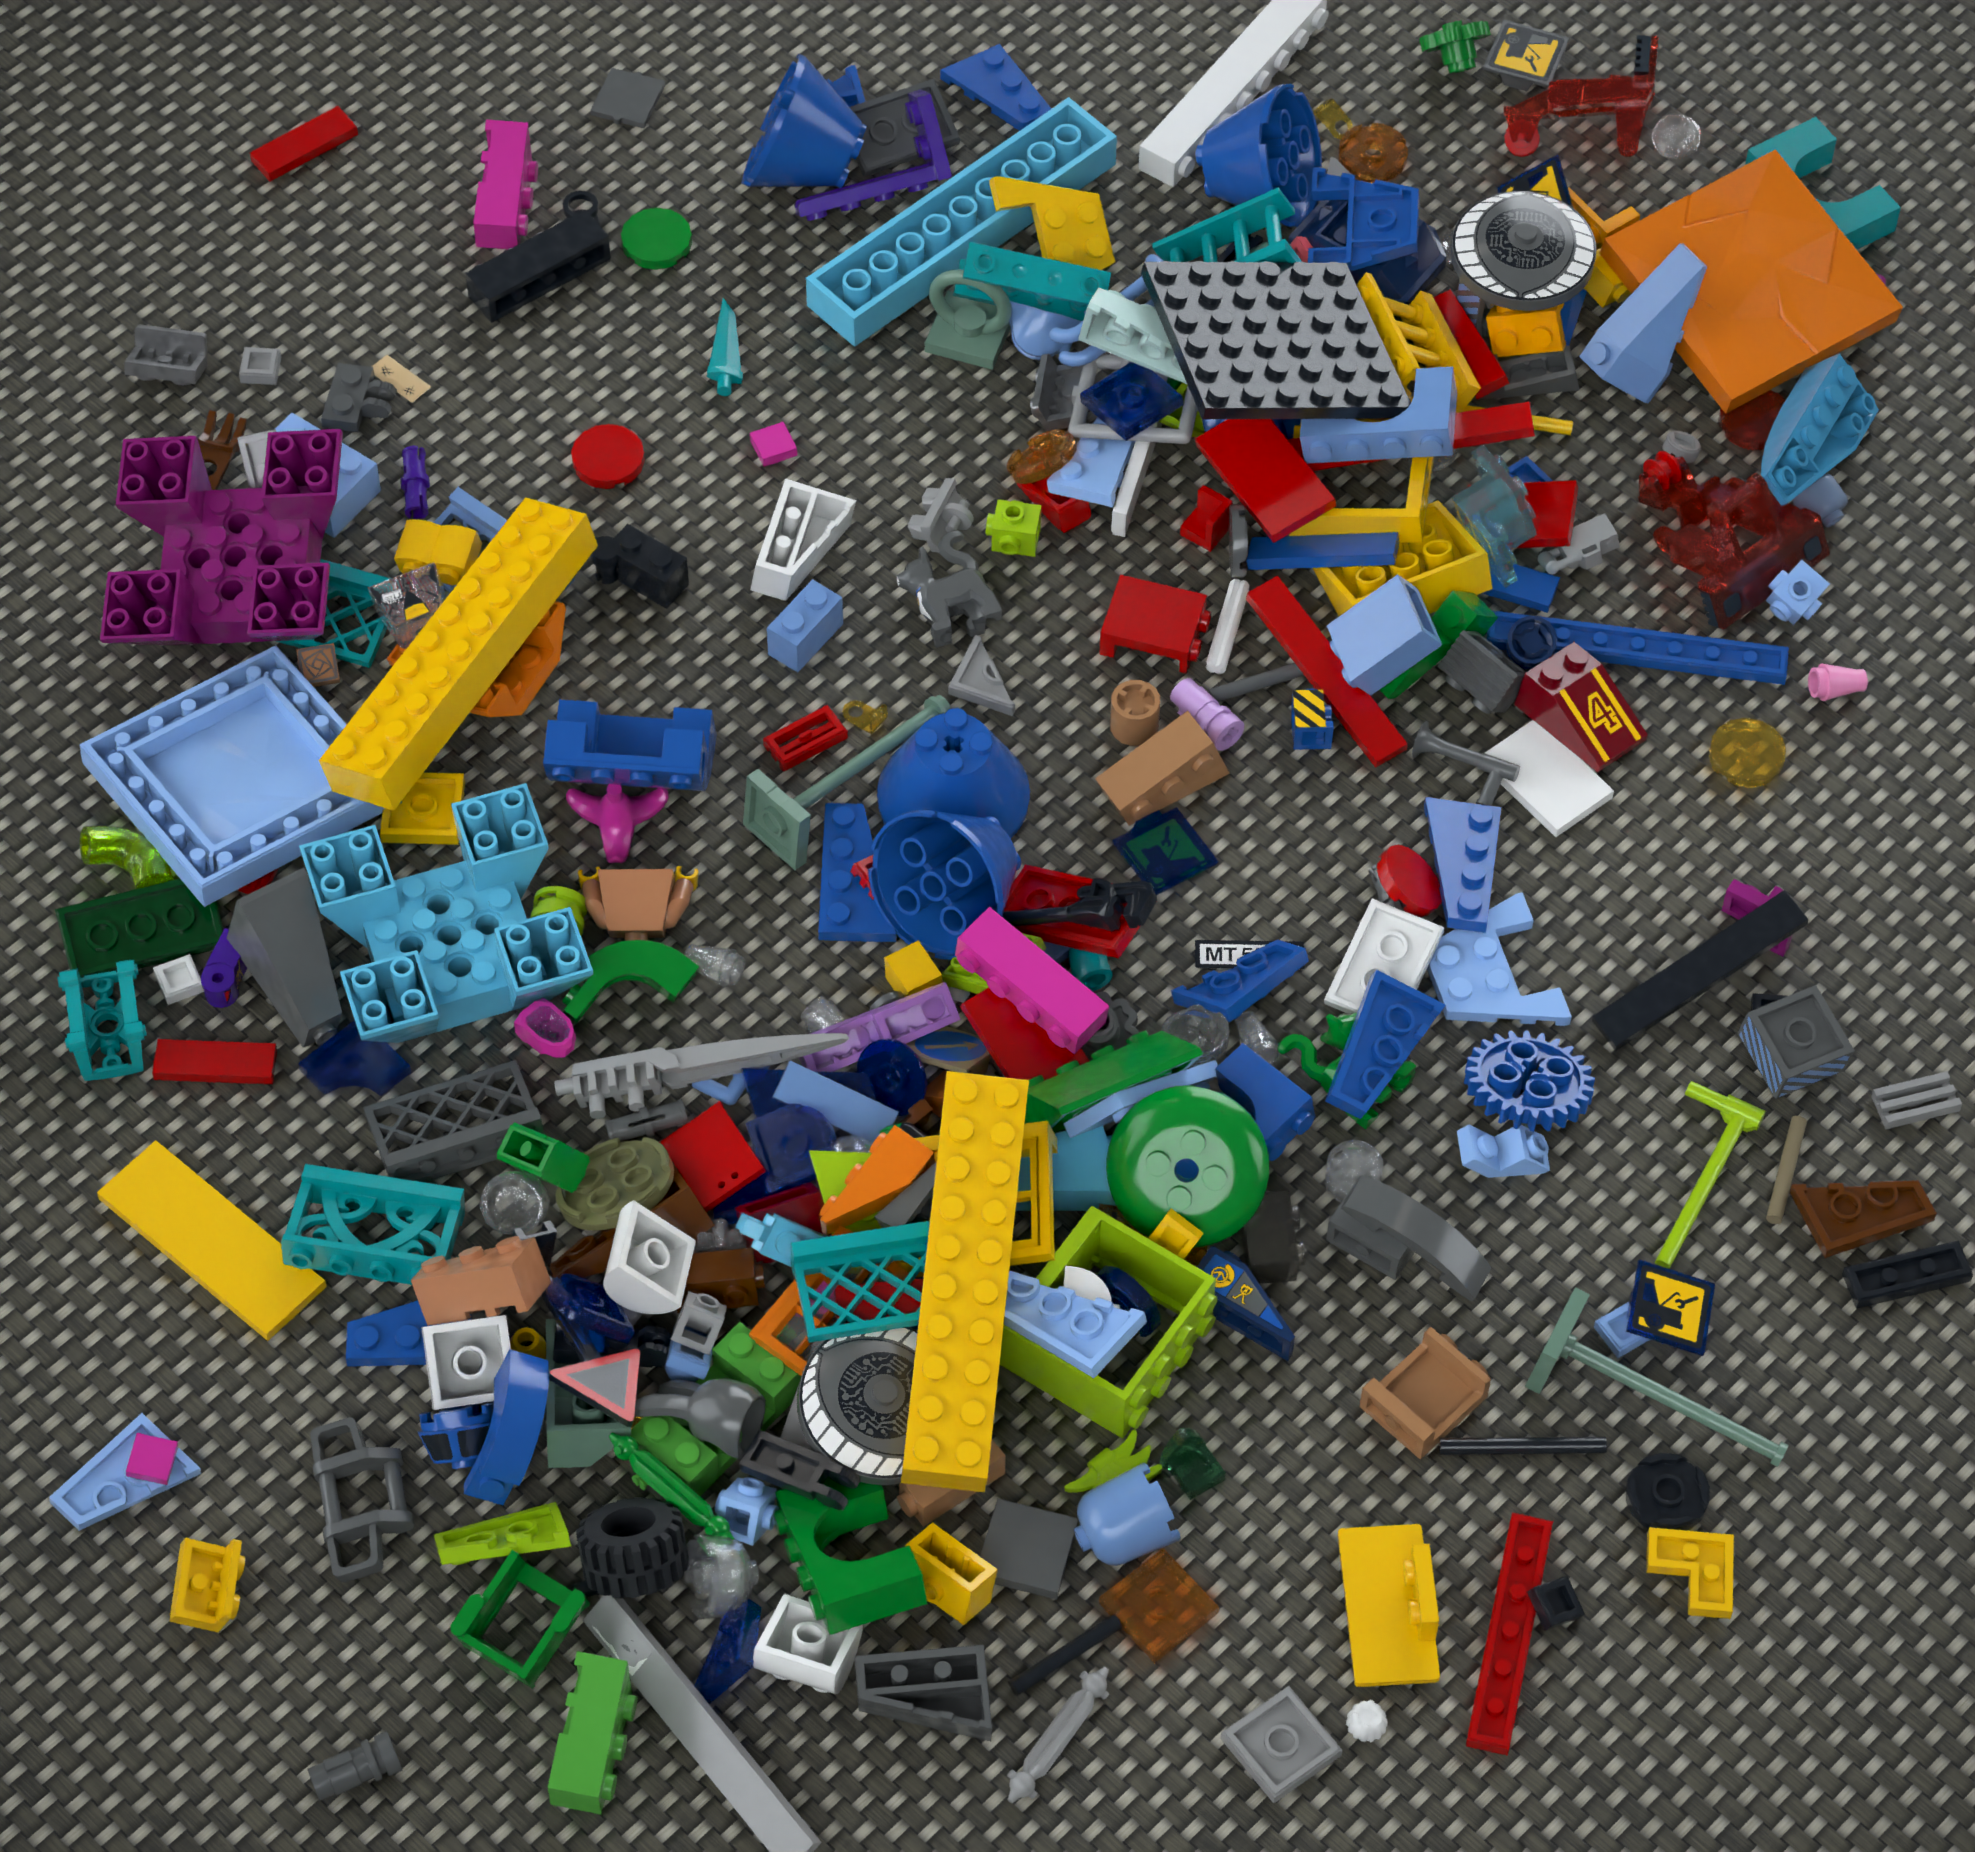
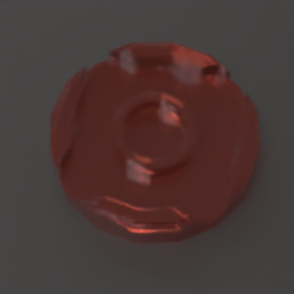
M1769 390L1726 414L1720 408L1719 426L1725 431L1724 435L1730 442L1745 449L1763 450L1772 425L1785 399L1780 394Z

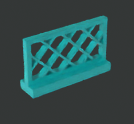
M320 559V563H329L330 565L327 600L339 595L348 598L351 604L333 614L330 613L326 605L327 616L325 617L324 627L332 625L337 637L325 643L316 642L314 639L276 642L297 648L334 643L336 659L371 668L388 626L382 617L365 624L359 611L372 605L384 609L388 607L387 611H390L391 605L390 607L389 605L384 606L382 599L380 605L370 591V588L377 591L382 589L384 593L386 591L390 592V589L393 591V586L394 590H402L400 582L395 579L391 580L388 577ZM397 603L399 609L402 606V603ZM356 614L361 626L341 635L335 622ZM366 634L370 643L365 654L349 651L346 643Z
M930 1221L791 1242L790 1263L793 1276L796 1279L808 1343L917 1326L919 1323L920 1307L915 1313L904 1314L893 1306L903 1293L921 1303L922 1293L910 1286V1284L920 1271L924 1273ZM903 1260L914 1267L904 1281L886 1271L892 1261ZM863 1267L873 1274L865 1285L860 1287L845 1278V1275L851 1268ZM822 1273L832 1281L823 1293L820 1294L806 1285L805 1275ZM879 1278L897 1288L887 1303L869 1292ZM838 1284L856 1294L846 1309L828 1299ZM809 1298L815 1301L812 1307ZM863 1299L881 1310L875 1319L865 1321L852 1313ZM821 1306L840 1316L833 1326L815 1328L813 1317Z

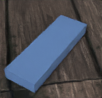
M793 1061L788 1062L772 1098L871 1145L883 1128L893 1125L898 1111Z

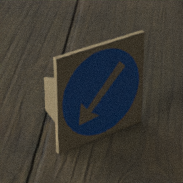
M948 1026L908 1042L896 1050L901 1056L910 1058L911 1063L917 1060L953 1072L968 1073L970 1071L979 1075L987 1073L991 1057L978 1035Z

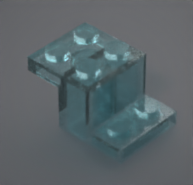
M1483 444L1471 452L1481 480L1453 496L1452 500L1461 525L1488 553L1490 570L1506 588L1518 581L1513 567L1517 560L1511 550L1537 535L1532 522L1536 515L1529 502L1524 498L1528 495V491L1517 475L1512 478L1508 474L1509 469L1503 458L1498 453L1493 456Z

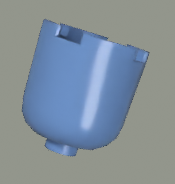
M1142 1463L1091 1489L1082 1496L1078 1503L1077 1517L1080 1526L1073 1528L1077 1541L1083 1552L1091 1549L1095 1556L1107 1565L1116 1566L1127 1563L1180 1540L1179 1531L1177 1529L1170 1531L1167 1522L1175 1518L1158 1481L1149 1484L1145 1477L1146 1474L1150 1473V1468L1146 1463Z

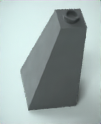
M303 867L238 899L227 940L239 953L241 960L301 1046L305 1048L314 1042H317V1044L325 1043L337 1033L342 1010L309 875Z

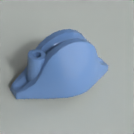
M1010 301L1012 313L1009 324L1012 341L1022 355L1033 360H1041V355L1049 353L1053 357L1056 354L1059 355L1064 350L1070 351L1072 343L1062 344L1051 340L1049 333L1055 327L1069 329L1080 324L1082 321Z

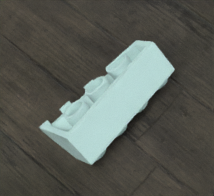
M1098 288L1088 304L1078 340L1187 384L1155 307L1148 304L1140 305L1128 300L1117 291H1106Z

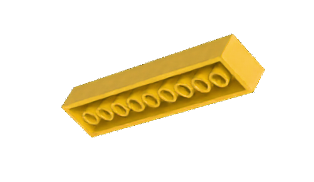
M524 498L319 759L332 792L393 811L397 808L597 548L598 544L587 514Z
M947 1071L901 1476V1483L976 1492H985L1029 1080Z

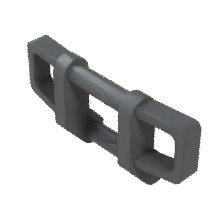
M348 1417L316 1427L310 1433L314 1459L312 1468L314 1479L320 1485L326 1526L323 1528L324 1542L328 1546L332 1572L340 1582L345 1583L378 1573L382 1570L384 1565L382 1533L400 1534L414 1528L413 1514L407 1511L400 1469L404 1463L403 1456L399 1448L366 1447L361 1427L354 1418ZM351 1432L356 1450L325 1459V1440ZM369 1469L384 1471L390 1510H373L342 1520L336 1479ZM369 1536L370 1557L368 1560L343 1567L339 1545Z

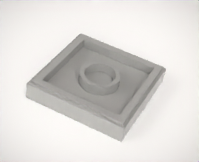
M1287 1686L1221 1732V1740L1273 1803H1276L1342 1756L1340 1746L1290 1686Z

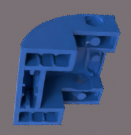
M559 699L557 720L547 721L543 766L547 778L550 781L705 791L712 771L717 736L713 712L709 709L674 707L673 719L600 714L597 702Z

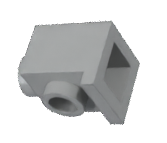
M689 1291L678 1315L671 1340L710 1355L724 1322L727 1306L720 1304L716 1298L710 1295H697ZM685 1326L707 1334L706 1338L685 1330Z

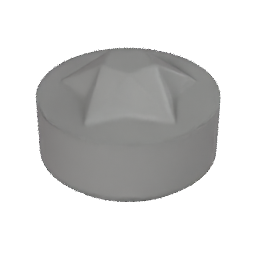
M1672 431L1667 434L1662 448L1663 451H1666L1675 458H1680L1682 463H1693L1699 455L1701 444L1689 433Z

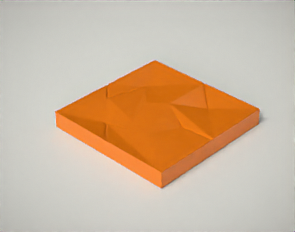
M1776 149L1605 238L1600 251V255L1631 294L1680 243L1687 246L1707 265L1694 306L1688 309L1681 330L1685 332L1681 343H1676L1675 350L1725 414L1799 375L1805 368L1828 359L1895 323L1903 308Z

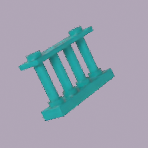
M1279 187L1152 243V248L1163 261L1188 262L1202 255L1203 262H1218L1216 249L1231 242L1235 243L1236 262H1302L1287 240L1282 239L1280 221L1294 215L1295 209ZM1266 227L1268 246L1250 254L1248 235Z
M969 242L966 259L961 258L958 264V269L964 270L963 279L1000 286L1012 302L1060 314L1079 321L1084 320L1085 311L1097 289L1101 288L1108 291L1111 272ZM964 284L954 285L952 296L996 305L986 293L975 287Z

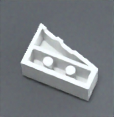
M785 479L755 566L750 590L786 601L849 528L856 500Z

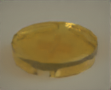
M1750 718L1734 719L1721 725L1712 736L1709 750L1712 768L1718 775L1720 772L1723 776L1727 777L1726 781L1737 786L1749 788L1763 786L1771 782L1772 778L1777 774L1779 775L1783 769L1786 756V746L1782 736L1772 726L1761 720Z

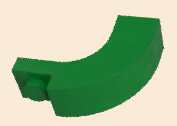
M628 940L608 945L588 957L593 969V975L582 981L584 983L582 987L576 984L567 993L562 1001L566 1005L563 1013L570 1018L572 1024L576 1025L605 989L623 981L645 983L674 1003L696 976L700 966L678 950L658 942Z

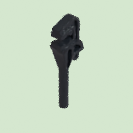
M1093 878L1091 886H1083L1078 889L1077 896L1080 901L1070 906L1006 911L1002 917L1014 927L1072 922L1113 932L1120 929V917L1122 914L1130 928L1143 926L1156 904L1157 896L1151 884L1146 881L1111 884L1105 879Z

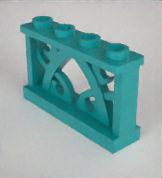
M305 1164L301 1176L302 1182L285 1234H283L281 1240L282 1257L285 1265L298 1269L309 1268L328 1271L342 1276L353 1275L372 1278L380 1282L391 1281L412 1285L411 1279L422 1268L421 1264L424 1261L436 1256H445L446 1260L451 1258L457 1234L465 1216L463 1188ZM311 1203L323 1205L324 1214L307 1216ZM371 1212L386 1214L389 1223L400 1232L386 1240L366 1246L351 1233L345 1224L358 1222L366 1218ZM397 1216L405 1217V1218H406V1222H404L403 1220H401V1219H400L399 1217H397ZM436 1222L445 1224L441 1238L429 1231ZM327 1224V1226L316 1229L312 1234L313 1238L301 1236L309 1227ZM419 1239L430 1243L434 1247L436 1252L433 1257L424 1255L423 1246L418 1242Z

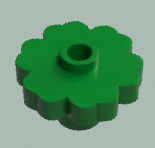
M1462 20L1442 25V30L1419 38L1422 52L1440 50L1444 67H1448L1449 74H1454L1476 68L1474 59L1478 57L1474 41L1486 38L1491 33L1488 21H1478L1463 25Z

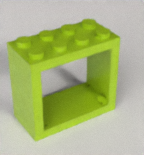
M1091 1205L1055 1252V1260H1049L1036 1277V1279H1039L1040 1285L1058 1289L1059 1286L1063 1287L1065 1266L1079 1267L1090 1271L1095 1265L1179 1316L1123 1390L1098 1375L1095 1378L1090 1377L1006 1325L1003 1326L1000 1365L1123 1439L1131 1427L1137 1429L1142 1424L1148 1413L1149 1408L1147 1406L1154 1396L1159 1399L1165 1393L1171 1381L1170 1375L1176 1366L1182 1368L1188 1362L1194 1349L1192 1345L1199 1336L1202 1338L1206 1337L1212 1329L1216 1317L1213 1315V1309L1218 1300V1297L1215 1296L1216 1278Z

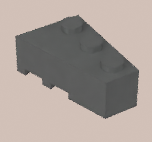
M984 1645L855 1656L858 1709L860 1712L991 1742L992 1723Z

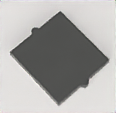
M611 68L590 113L592 116L612 120L615 124L624 123L644 129L665 88V81L644 76L641 72L632 73Z

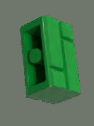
M515 1122L510 1125L497 1151L498 1160L570 1193L576 1191L579 1183L585 1176L590 1162V1156L559 1140Z

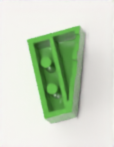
M577 1651L574 1665L577 1666L578 1679L574 1693L568 1692L565 1706L570 1708L563 1733H559L548 1783V1793L551 1805L601 1814L605 1800L612 1801L617 1775L612 1774L615 1760L622 1761L624 1758L627 1735H623L625 1722H632L634 1719L638 1697L632 1695L628 1661Z

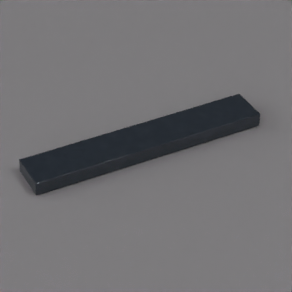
M1784 890L1592 1016V1022L1613 1049L1617 1051L1808 925L1809 919L1786 890Z

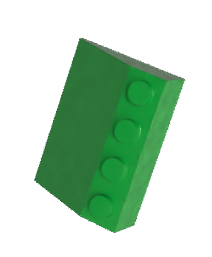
M1147 1030L1139 1032L1125 1040L1127 1046L1114 1050L1112 1045L1104 1047L1090 1055L1092 1061L1079 1065L1078 1061L1075 1060L1056 1069L1057 1076L1044 1080L1042 1075L1030 1079L1025 1124L1048 1121L1054 1133L1066 1129L1064 1126L1065 1122L1116 1092L1186 1070L1203 1055V1052L1199 1046L1164 1031H1159L1150 1036Z

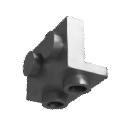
M139 324L135 328V347L124 361L125 375L137 376L138 379L144 381L155 379L168 380L182 386L196 384L207 367V335L201 332Z
M1049 353L1041 355L1039 369L1035 375L1036 387L1034 397L1030 401L1033 416L1038 418L1047 432L1069 427L1074 407L1071 398L1074 385H1079L1083 366L1071 367L1064 364L1057 366Z

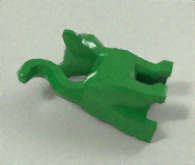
M1357 1012L1350 1015L1341 1014L1338 1017L1328 1014L1326 1020L1329 1029L1328 1032L1322 1034L1320 1040L1340 1050H1344ZM1291 1034L1284 1037L1278 1043V1052L1283 1055L1293 1048L1300 1049L1302 1052V1069L1310 1078L1319 1082L1328 1094L1341 1056L1326 1067L1317 1065V1049L1309 1038L1300 1034ZM1405 1061L1388 1084L1394 1090L1402 1092L1413 1081L1416 1065L1411 1061ZM1386 1085L1375 1102L1382 1103L1385 1100L1388 1101L1391 1098L1392 1090ZM1372 1107L1369 1108L1361 1119L1345 1112L1365 1130L1379 1115Z

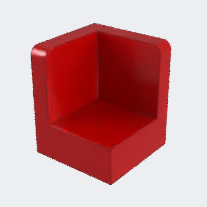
M1202 485L1198 490L1197 507L1180 526V535L1211 552L1229 531L1230 504H1233V500Z

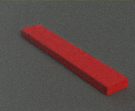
M1276 576L1249 591L1246 595L1247 602L1314 689L1323 690L1324 702L1327 705H1331L1334 715L1376 768L1406 751L1408 743L1374 699L1360 688H1352L1346 682L1342 675L1344 666L1341 659L1335 655L1331 649L1330 642L1282 580Z
M1513 1512L1511 1514L1466 1747L1508 1756L1536 1614L1527 1592L1542 1583L1553 1521Z

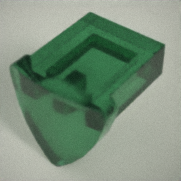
M1180 1428L1166 1444L1159 1460L1163 1469L1168 1468L1190 1500L1225 1481L1226 1472L1210 1452L1201 1435L1191 1428Z

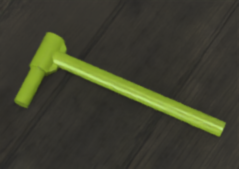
M1693 1081L1689 1083L1685 1095L1719 1110L1727 1126L1655 1260L1656 1266L1662 1270L1670 1269L1741 1132L1757 1131L1766 1113L1765 1110L1730 1094L1724 1096Z

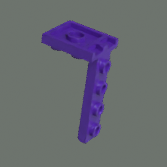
M921 89L907 93L910 102L905 103L909 123H914L918 132V136L913 138L918 157H922L925 164L796 200L794 205L796 214L800 217L806 216L807 221L816 220L827 216L826 210L840 206L841 211L852 210L860 207V201L874 197L875 202L884 201L895 197L894 191L907 188L908 192H916L928 188L929 181L951 178L952 174L931 94Z

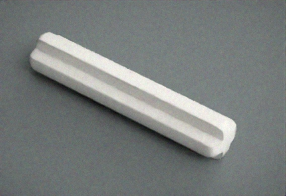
M1235 578L1230 581L1206 661V669L1210 673L1215 672L1220 675L1226 671L1246 604V595L1249 592L1250 585L1245 580L1240 581Z

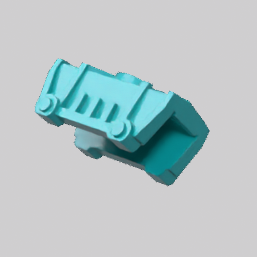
M134 960L116 962L117 972L110 971L87 975L83 978L80 977L77 969L59 972V977H57L59 988H62V991H65L70 1033H67V1038H65L66 1048L69 1049L70 1053H74L84 1081L108 1079L144 1071L141 1041L145 1040L147 1032L145 1024L143 1025L142 1021L138 1020L133 979H137L139 972L137 963L135 964ZM119 982L121 999L115 1006L114 1000L109 998V996L113 993L114 983ZM91 987L95 996L100 998L95 1002V1010L84 1002L83 988ZM114 1020L118 1022V1027L113 1032L101 1033L97 1030L98 1025L102 1021ZM120 1042L128 1047L132 1064H123L121 1058L116 1055L121 1049ZM100 1047L101 1052L107 1056L102 1061V1068L93 1070L91 1057Z

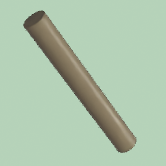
M1793 1116L1790 1121L1766 1220L1772 1224L1782 1223L1807 1120L1801 1116Z

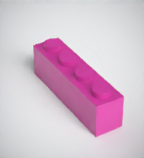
M991 907L986 909L958 937L955 956L960 965L968 972H976L982 977L995 995L1001 998L1006 997L1012 1002L1025 1020L1031 1023L1036 1022L1047 1031L1048 1037L1061 1048L1066 1047L1075 1054L1106 1023L1109 1005Z

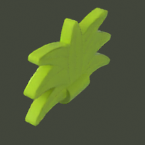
M1133 1429L1119 1447L1112 1451L1109 1448H1105L1087 1463L1088 1472L1076 1481L1066 1484L1065 1492L1077 1493L1093 1489L1142 1463L1147 1464L1151 1453V1446L1147 1445L1141 1451L1132 1455L1137 1439V1431ZM1158 1464L1149 1467L1150 1473L1146 1474L1145 1477L1147 1481L1161 1473L1162 1465Z

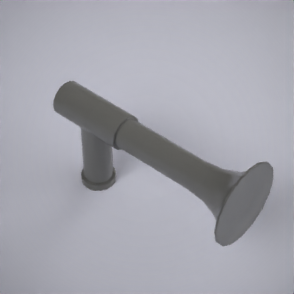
M1425 721L1420 727L1412 750L1413 758L1424 752H1433L1488 772L1489 775L1481 795L1476 801V804L1493 806L1492 803L1502 778L1515 782L1520 771L1519 765L1485 753L1481 754L1439 738L1431 732L1428 721Z

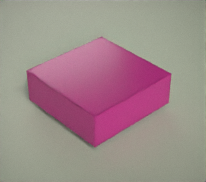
M784 422L750 432V442L763 467L797 456V447Z
M137 1433L127 1465L126 1476L168 1485L178 1449V1442Z

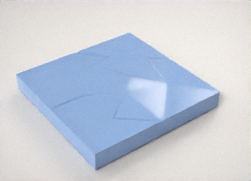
M276 645L79 744L83 765L139 831L143 833L145 838L204 907L302 856L299 845L343 834L380 815L385 809L384 807L332 792L319 759L347 724Z

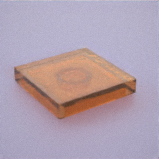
M1164 1548L1099 1597V1604L1109 1615L1115 1614L1122 1624V1629L1154 1663L1219 1613V1606Z

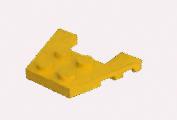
M1000 176L989 180L996 212L1031 207L1043 258L1098 270H1104L1115 263L1098 193Z

